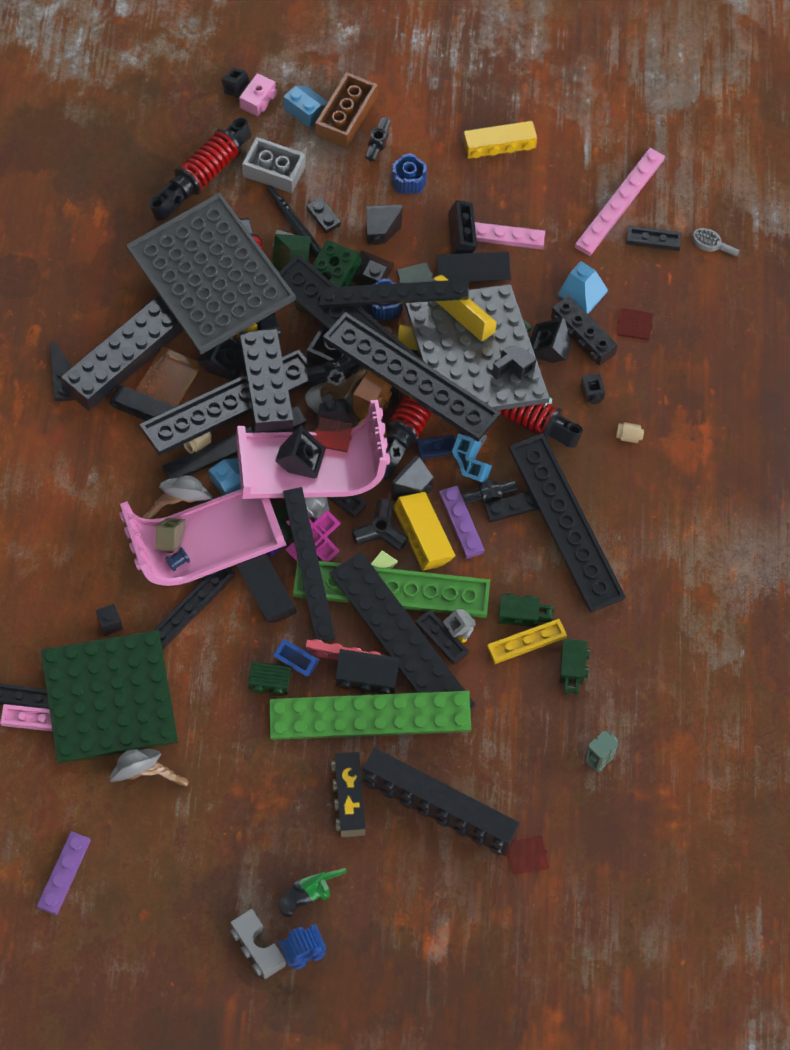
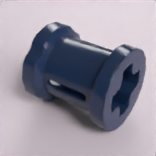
M182 547L178 548L179 551L171 556L165 557L167 564L173 572L185 562H190L188 555Z

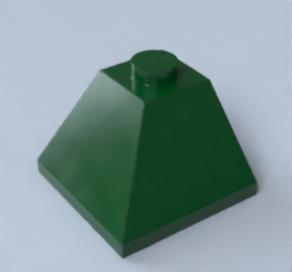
M275 234L273 266L276 270L281 271L297 254L309 263L311 236Z

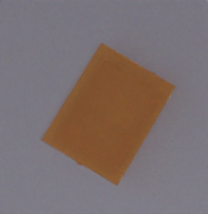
M162 346L135 391L177 407L201 366L197 361Z

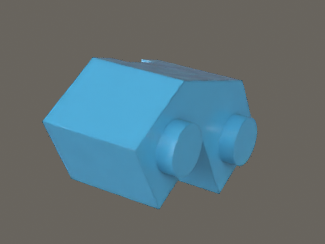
M458 433L452 453L457 459L462 475L480 482L487 481L492 465L475 460L481 441L477 442L470 437Z

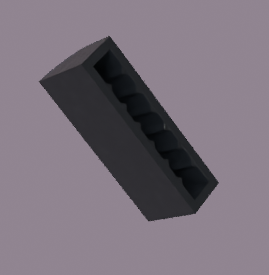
M509 252L437 255L436 257L437 276L443 275L448 280L468 279L469 282L511 280Z
M266 554L236 564L268 622H279L297 613L293 601Z

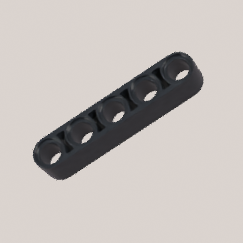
M122 385L117 387L109 401L110 405L114 408L145 421L175 408L173 405Z

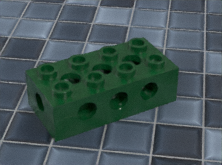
M326 240L312 266L336 287L350 285L362 261L358 252ZM293 301L297 310L311 315L296 301Z

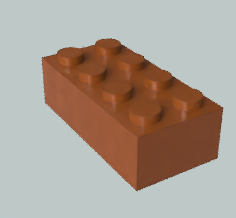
M346 72L315 123L316 136L348 148L377 99L378 84Z

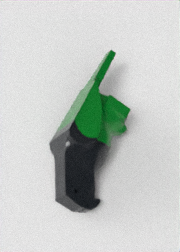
M346 868L328 873L322 872L296 880L293 887L278 902L281 914L285 917H292V912L296 907L308 905L316 899L327 900L330 897V891L326 880L347 873Z

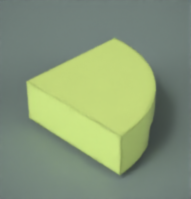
M381 551L371 565L373 567L391 569L397 565L398 561L384 551Z

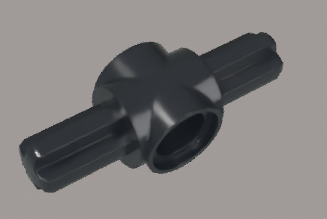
M388 117L381 118L378 127L371 131L368 142L369 149L366 154V159L370 162L375 161L378 152L386 147V140L389 135L387 130L391 123Z
M487 480L479 485L478 490L464 493L462 497L465 504L477 501L488 503L501 499L504 494L517 491L518 487L514 480L501 484L495 482V480Z

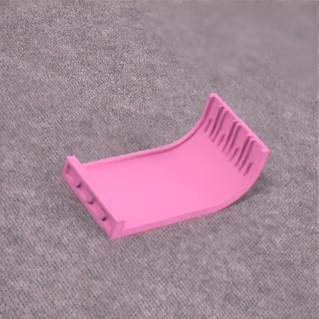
M370 400L366 418L359 425L351 429L336 432H309L326 448L318 476L315 479L288 473L275 461L280 446L293 432L246 433L245 426H237L236 444L242 499L284 498V490L299 487L303 488L304 497H345L361 494L375 487L384 477L386 465L390 464V454L386 453L387 438H384L383 435L385 434V423L381 422L383 410L379 408L378 400Z
M241 489L160 519L140 518L133 513L128 501L120 504L122 512H119L121 520L127 524L124 530L127 538L132 540L129 546L132 553L137 556L134 559L138 570L142 569L149 581L158 585L172 586L184 584L286 546L270 499H242ZM166 518L186 519L180 547L184 549L190 562H185L177 567L174 572L167 564L165 557L171 556L179 551V549L177 548L172 553H164L162 550L156 549V526Z

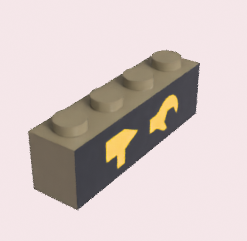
M359 752L335 753V760L331 761L332 773H336V780H333V792L338 794V799H334L335 811H339V818H336V831H340L341 837L365 836L366 828Z

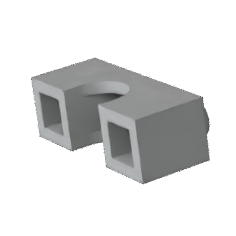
M252 909L231 921L232 929L230 933L235 941L239 940L243 945L241 950L246 958L250 957L254 962L252 967L258 976L262 975L266 979L286 966V960L275 943L267 948H260L254 944L256 936L264 932L262 923Z

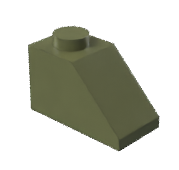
M166 518L156 526L157 550H162L164 553H172L180 547L186 519Z

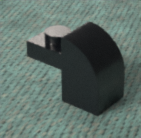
M512 346L502 349L501 358H498L493 363L492 376L497 380L511 371L522 380L535 370L537 359L521 347Z

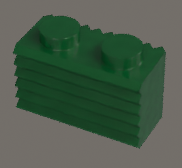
M252 661L248 680L249 690L258 694L265 691L275 696L287 695L291 678V666Z

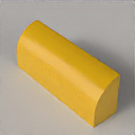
M443 275L433 278V281L448 280ZM470 298L468 300L436 301L481 342L495 333L496 321Z
M426 492L399 497L393 509L405 535L409 537L408 541L422 571L438 568L451 561L456 555Z

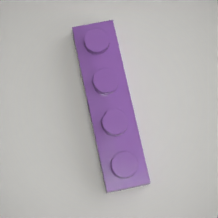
M458 486L439 491V496L466 559L483 554L485 549Z
M71 831L37 905L38 909L56 916L58 915L91 842L90 838Z

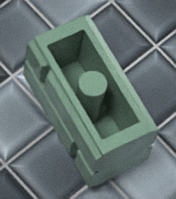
M603 731L597 736V739H594L588 745L584 759L596 772H600L614 758L618 747L617 738L612 733L608 734Z

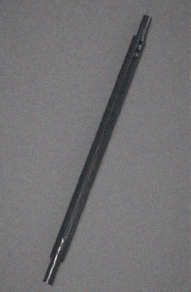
M269 186L267 191L297 234L300 236H311L310 251L317 258L322 249L284 197H281L273 186ZM365 305L360 306L365 312H367L372 318H374V316L371 314V312Z

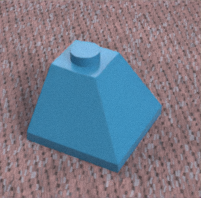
M580 261L570 272L557 297L563 300L570 296L589 314L605 296L608 289L597 272Z
M238 458L224 459L209 469L210 481L223 496L241 489Z

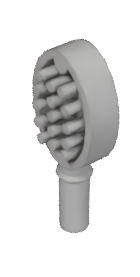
M699 228L693 233L692 240L694 244L702 250L713 252L720 249L736 257L739 254L740 250L721 242L719 234L711 229Z

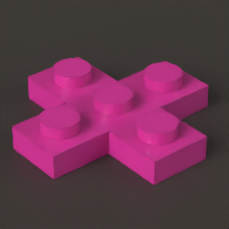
M327 509L314 523L309 518L317 555L324 562H329L340 551L327 536L341 523ZM293 542L285 550L297 561Z

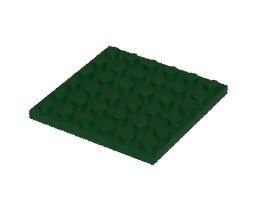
M159 630L41 649L58 764L119 754L133 749L142 750L178 743Z

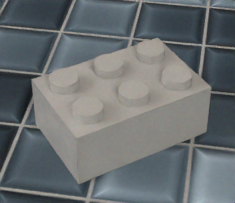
M256 137L242 164L243 176L293 193L306 167V154Z

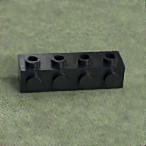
M570 296L552 308V320L565 319L569 337L576 342L580 349H583L593 362L600 366L616 354L618 344Z

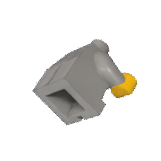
M463 609L455 610L443 621L451 635L457 637L461 643L467 641V638L473 632V627L476 625L475 620Z

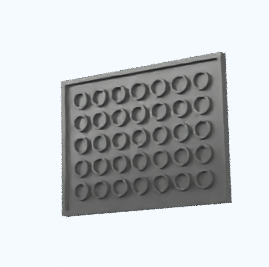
M221 193L212 196L126 245L131 256L200 354L205 353L296 300L293 291Z
M511 284L469 290V298L496 321L495 333L482 342L436 301L404 303L420 358L431 368L496 410L549 403L550 398L537 360L535 370L522 380L511 371L497 380L492 376L493 363L498 358H501L502 349L512 346L521 347L535 357Z

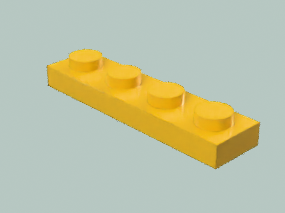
M556 619L487 644V649L494 664L566 639L567 634L560 619Z

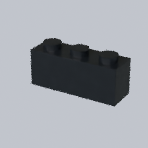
M456 200L448 211L452 254L473 253L477 248L473 203Z

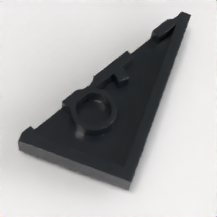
M50 342L55 402L75 400L62 389L61 376L69 371L72 366L57 344Z

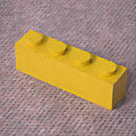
M533 121L464 131L463 143L467 158H479L481 156H494L507 152L531 150L536 148L537 135Z

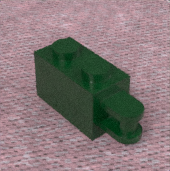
M512 593L501 594L498 624L537 627L538 622H551L554 620L552 616L554 607L541 605L540 598H535L531 595L522 597Z
M563 640L559 682L564 683V694L566 695L567 693H575L574 695L578 696L579 685H583L584 678H588L589 666H586V660L590 658V648H587V641Z

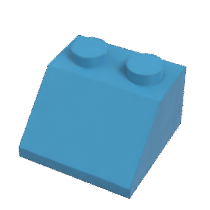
M295 86L284 95V109L308 128L316 123L328 103L327 100L308 86Z

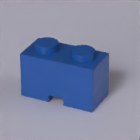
M287 639L282 640L273 655L308 677L312 675L320 659Z

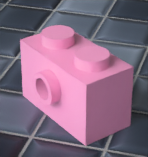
M257 73L239 97L240 108L258 117L262 111L266 110L270 99H274L277 93L275 81Z

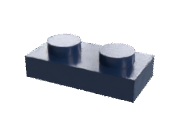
M454 434L418 440L417 447L420 459L425 460L453 455Z

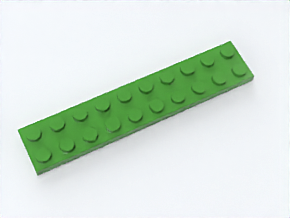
M297 560L293 597L306 598ZM319 561L327 601L350 603L329 575L330 571L342 563ZM373 567L404 609L431 610L432 612L452 614L455 610L463 609L470 616L487 618L490 579Z
M469 691L270 699L271 740L471 732Z

